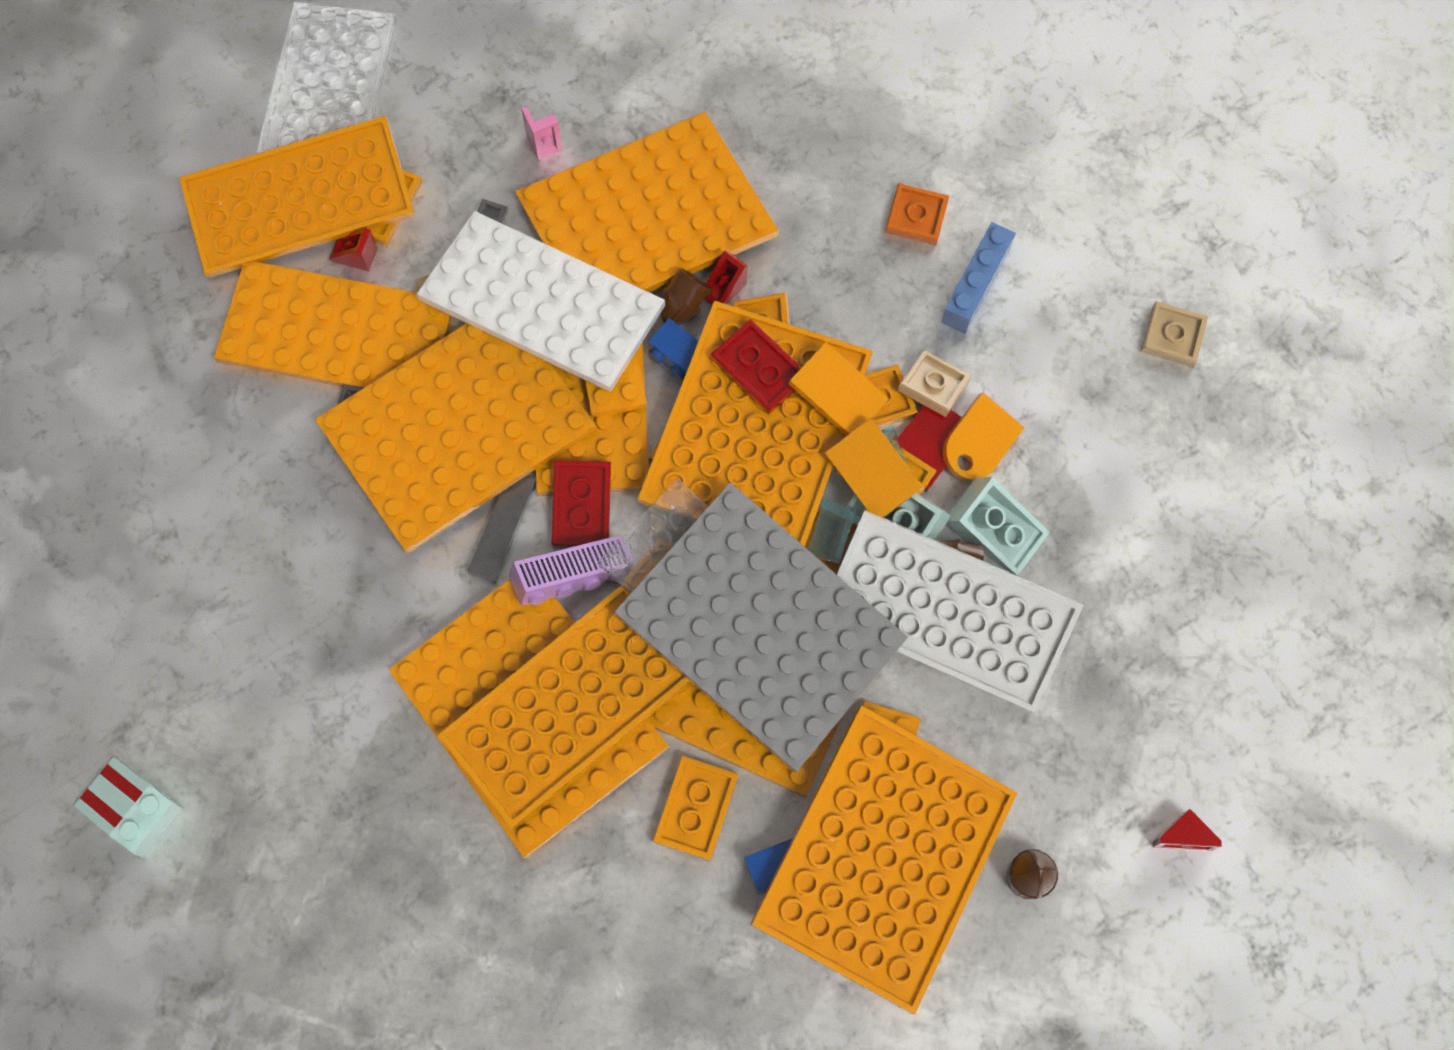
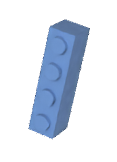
M991 222L945 308L941 323L966 334L1011 249L1016 235L1015 232Z

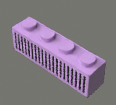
M621 535L515 561L510 570L509 578L521 606L530 603L531 605H538L549 598L557 596L565 598L579 590L591 591L602 584L610 582L612 584L621 583L630 573L634 564Z

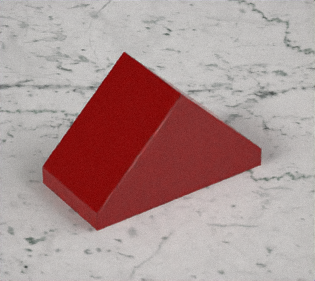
M366 227L353 231L344 238L337 239L329 260L369 271L378 250L371 230Z
M725 250L706 282L713 289V292L704 299L712 305L714 301L728 304L747 284L748 266L728 250Z
M1188 809L1153 841V847L1214 851L1222 847V841L1191 809Z

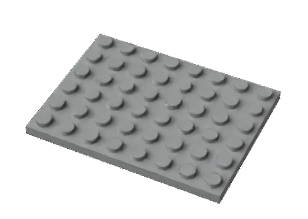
M732 483L728 484L614 612L616 617L793 772L799 770L908 638V636Z

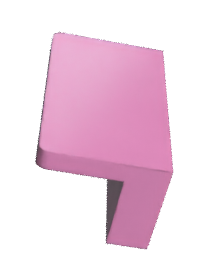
M522 107L521 111L526 136L538 160L563 151L559 124L555 115L552 114L534 122L527 107Z

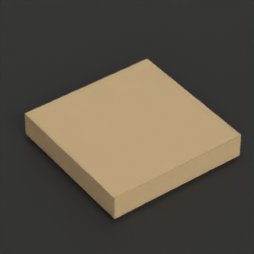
M1155 301L1141 352L1194 368L1208 316Z
M923 350L900 383L897 391L946 417L972 375Z

